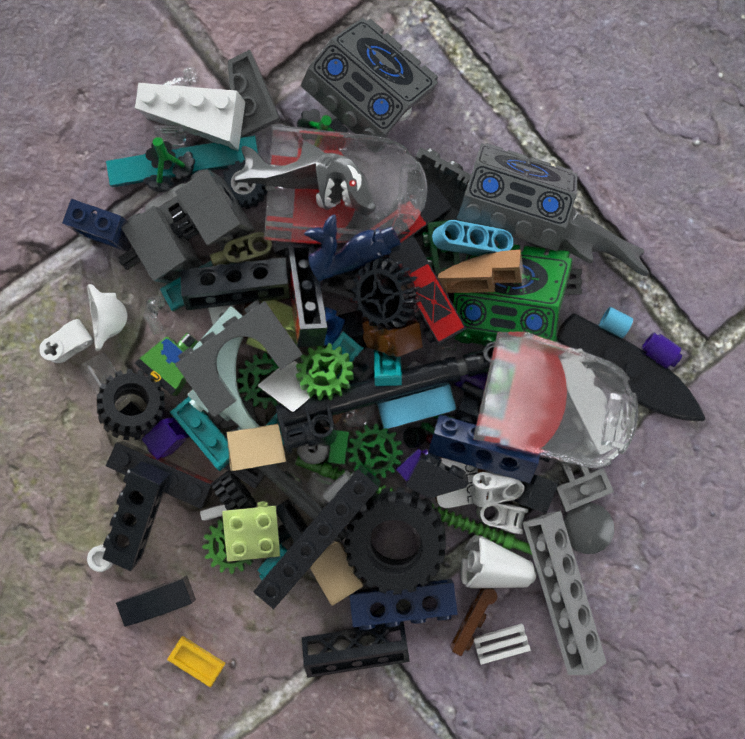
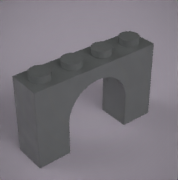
M258 300L244 309L247 314L240 319L234 316L222 324L225 328L217 335L214 332L209 333L200 340L203 345L195 350L190 347L178 355L180 361L175 363L176 367L213 417L237 401L220 377L217 369L219 351L229 340L237 337H250L257 340L264 346L280 370L302 355L265 301L261 304Z

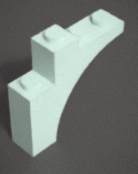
M230 306L203 338L211 332L217 335L225 329L222 324L234 316L240 319L242 315ZM243 337L233 338L225 343L217 357L218 373L237 399L235 403L220 412L219 415L226 421L232 419L239 425L236 428L238 430L260 427L244 406L237 386L236 361ZM201 341L195 345L193 350L203 345ZM192 389L188 394L191 398L189 403L198 411L202 412L205 410L208 413V409Z

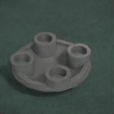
M589 502L570 510L566 518L563 519L571 547L574 550L583 554H595L604 550L611 543L614 535V522L610 513L602 506Z

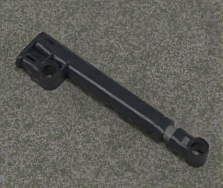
M491 342L482 350L463 354V358L458 360L451 356L444 358V360H436L401 370L402 385L375 386L374 377L349 384V389L342 387V396L337 395L335 392L332 394V400H329L327 395H323L320 401L317 394H314L294 412L281 403L276 404L286 451L290 454L293 448L309 445L310 447L318 444L321 446L331 445L337 437L333 419L335 415L445 386L447 383H456L461 381L460 376L468 375V377H473L487 372L499 374L505 369L506 362L501 360L493 361L489 357L494 355L495 347L506 351L507 349L499 342ZM322 427L330 428L325 434L317 433Z

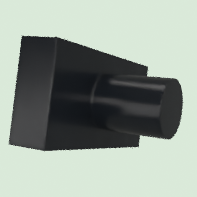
M290 498L276 506V513L283 523L278 527L279 544L290 537L295 542L308 527Z

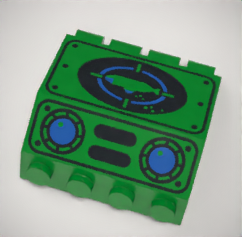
M513 244L511 250H521V245ZM524 246L523 252H521L523 263L522 283H495L494 292L454 293L453 306L467 328L464 332L455 336V340L464 344H481L485 347L491 342H499L506 349L516 353L521 341L557 353L556 333L559 311L572 268V258H569V251H554L550 249L549 255H546V248ZM467 254L465 261L478 256Z

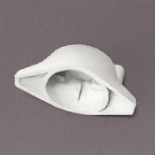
M88 284L87 291L93 323L95 349L100 351L107 339L121 332L127 322V311L123 303L116 298V293H101L94 285Z

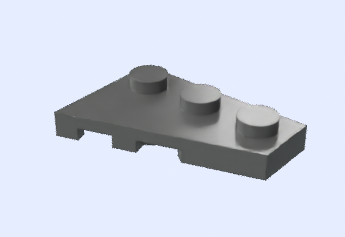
M248 50L228 60L230 90L238 91L245 101L240 138L248 137L281 121L252 51Z

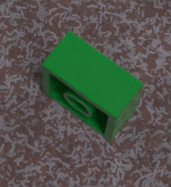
M336 430L337 437L330 445L328 462L345 464L349 432Z

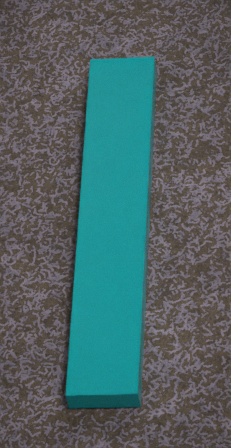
M249 136L240 138L239 151L220 143H208L173 149L171 151L175 152L177 159L186 152H191L195 159L194 169L191 174H195L200 170L208 169L212 171L228 168L230 164L232 166L235 165V161L238 160L241 163L245 160L241 150L242 146H247L257 153L258 147L256 137ZM145 154L106 161L109 184L112 188L142 183L144 178L157 175L158 168L152 167V161H149ZM172 162L170 169H163V176L169 178L176 177L172 172L175 163Z

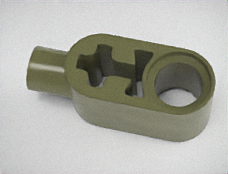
M257 232L231 240L226 243L224 250L209 256L213 266L236 264L245 261H261L269 257L272 242L267 234ZM261 242L267 248L259 252L253 248V245ZM245 246H248L249 256L247 255V250L245 251ZM231 251H236L239 254V258L235 259L231 255Z

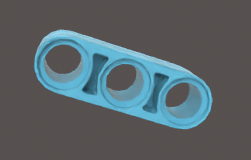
M457 220L445 222L437 227L432 235L434 245L439 249L475 256L509 251L513 247V237L504 229ZM445 230L451 234V240L446 237ZM470 235L474 237L476 244L471 242ZM494 239L499 243V248L496 247Z
M447 383L445 386L377 404L384 429L433 417L456 409L450 383Z

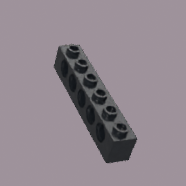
M360 465L253 592L274 610L375 493L381 481Z

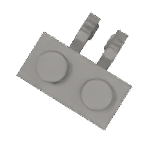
M581 454L575 456V463L582 476L574 478L571 467L566 460L560 462L567 482L558 485L556 492L566 512L614 492L604 468L589 472Z

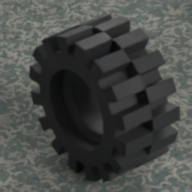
M229 470L211 483L216 496L220 498V502L225 505L227 510L257 507L255 499L251 496L250 491L246 489L244 483Z

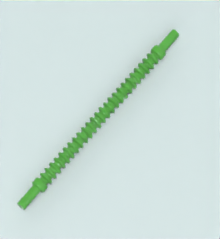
M299 455L295 463L297 466L318 473L319 477L323 479L331 478V482L337 480L345 472L344 469L339 471L338 467L332 468V465L326 462L323 464H308L301 460ZM383 485V487L379 486L375 492L380 494L382 489L386 488V485ZM441 506L437 507L441 514V521L446 522L448 527L454 525V529L460 527L462 532L467 530L469 535L475 533L477 536L481 535L490 541H495L496 544L501 543L502 547L508 550L514 548L532 555L529 543L516 539L514 534L509 532L503 534V530L497 532L496 527L490 529L489 525L482 526V522L475 523V519L469 521L468 517L464 519L461 514L456 516L454 511L448 513V509L443 511Z

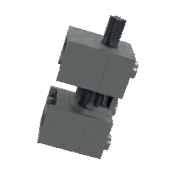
M208 169L200 170L192 175V180L175 191L177 196L160 208L152 206L142 214L137 213L127 220L128 223L121 228L133 248L118 257L119 263L124 266L125 270H128L141 261L153 281L170 284L181 277L180 270L203 265L189 241L190 238L200 233L207 246L217 243L224 250L226 243L247 236L255 229L224 178Z

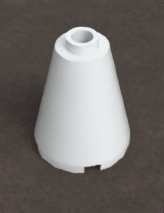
M474 535L467 543L465 550L469 551L468 558H462L461 581L463 584H466L465 587L524 588L535 581L536 569L531 561L483 536Z

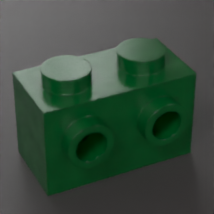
M449 220L428 223L426 232H422L424 248H429L430 257L426 259L437 278L439 273L460 263L459 252L439 249L432 240L434 230ZM445 230L446 237L451 240V234Z

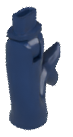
M335 214L325 221L323 228L314 227L304 233L305 236L321 243V248L309 255L311 270L318 281L362 268L368 262H374L375 259L390 254L392 248L401 245L393 226L383 230L379 227L376 229V232L374 230H366L358 233L338 253H335L337 248V222Z

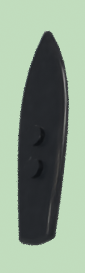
M575 313L571 314L561 324L556 336L557 341L569 352L582 348L585 357L581 358L582 362L587 367H591L593 372L619 392L656 413L686 421H705L706 418L688 387L669 368H664L645 355V351Z

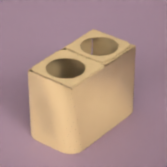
M278 424L227 432L231 471L286 462Z
M336 541L331 543L310 567L332 606L364 585L362 578L358 579L354 575L355 567L348 565L346 560L347 553L344 552L342 543Z

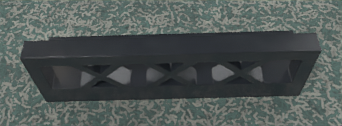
M401 621L400 625L394 627H386L385 624L375 625L373 629L359 630V628L302 637L303 666L307 678L410 662L404 621ZM400 630L401 641L389 642L385 639L389 632ZM371 635L376 639L370 646H363L359 643L362 637ZM342 639L350 643L345 650H337L333 647L338 640ZM320 643L324 646L319 654L309 655L308 645Z

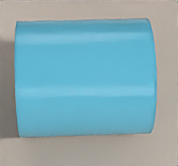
M609 307L604 313L599 327L620 338H624L633 323V318Z

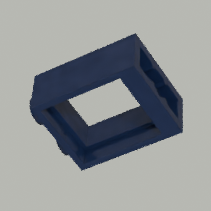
M71 198L62 224L87 239L125 252L131 249L132 245L121 228L128 223L125 218Z

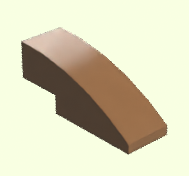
M521 250L500 251L468 259L439 273L438 280L446 293L494 292L495 283H522L523 263Z

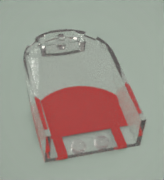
M273 125L270 154L271 166L279 167L297 162L301 156L304 142L317 146L324 153L343 155L352 160L367 178L376 208L369 215H361L354 208L347 207L343 199H341L339 204L326 210L317 204L316 194L320 192L318 189H291L268 186L264 240L320 243L305 236L304 233L314 227L323 228L325 221L334 214L336 215L337 243H346L358 233L366 230H374L376 232V229L379 227L383 230L393 226L397 235L409 229L418 219L427 198V180L420 162H417L402 144L380 136Z
M498 332L473 439L588 468L605 467L612 464L611 461L618 454H624L634 437L638 421L637 396L630 389L627 382L629 380L627 374L618 365L608 360L528 332Z

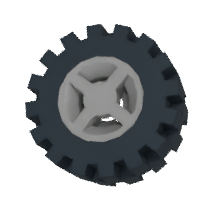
M238 160L235 161V165L232 166L230 164L227 171L224 170L223 178L240 206L251 209V206L256 207L260 201H264V196L267 195L268 191L265 189L266 185L235 182L234 176L245 166V160L241 163Z

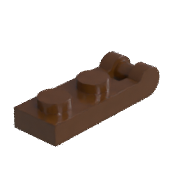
M479 588L450 644L453 653L462 656L464 651L468 652L474 642L473 633L477 627H482L487 614L484 613L489 604L497 601L498 596L494 588Z

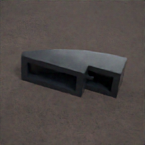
M184 576L116 602L124 627L190 605L196 598L188 576Z

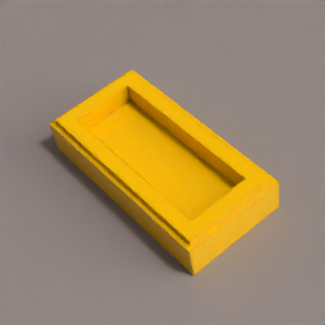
M184 636L180 638L167 659L210 688L226 664Z

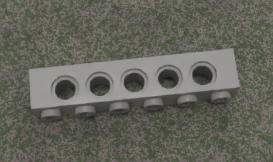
M560 510L548 512L547 514H538L524 521L523 525L568 675H591L607 662Z

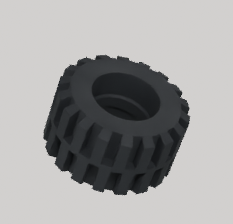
M127 369V373L123 374L120 370L115 373L114 378L110 375L106 378V384L102 383L99 393L97 394L98 419L100 424H104V429L107 432L112 431V436L118 438L121 435L123 440H129V437H134L135 440L141 439V435L148 434L161 421L165 407L164 391H161L160 383L158 381L156 383L153 382L154 377L149 374L145 377L144 371L138 370L137 374L133 373V369ZM134 394L145 401L147 408L139 415L127 416L116 409L115 402L123 395Z

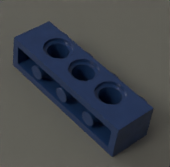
M439 414L428 453L530 483L539 464L541 448L538 451L524 452L497 445L498 431Z
M452 579L430 581L424 587L419 583L417 591L409 593L407 589H404L401 595H394V590H386V594L378 592L379 587L360 589L349 595L353 627H359V630L373 629L374 625L384 623L386 627H394L400 625L401 621L409 620L412 624L426 622V618L434 617L438 621L452 619V615H458ZM427 596H432L436 599L435 605L431 608H426L422 605L423 599ZM401 599H406L411 603L409 609L405 611L397 609L396 604ZM373 603H382L385 606L384 611L380 614L373 613L370 609Z

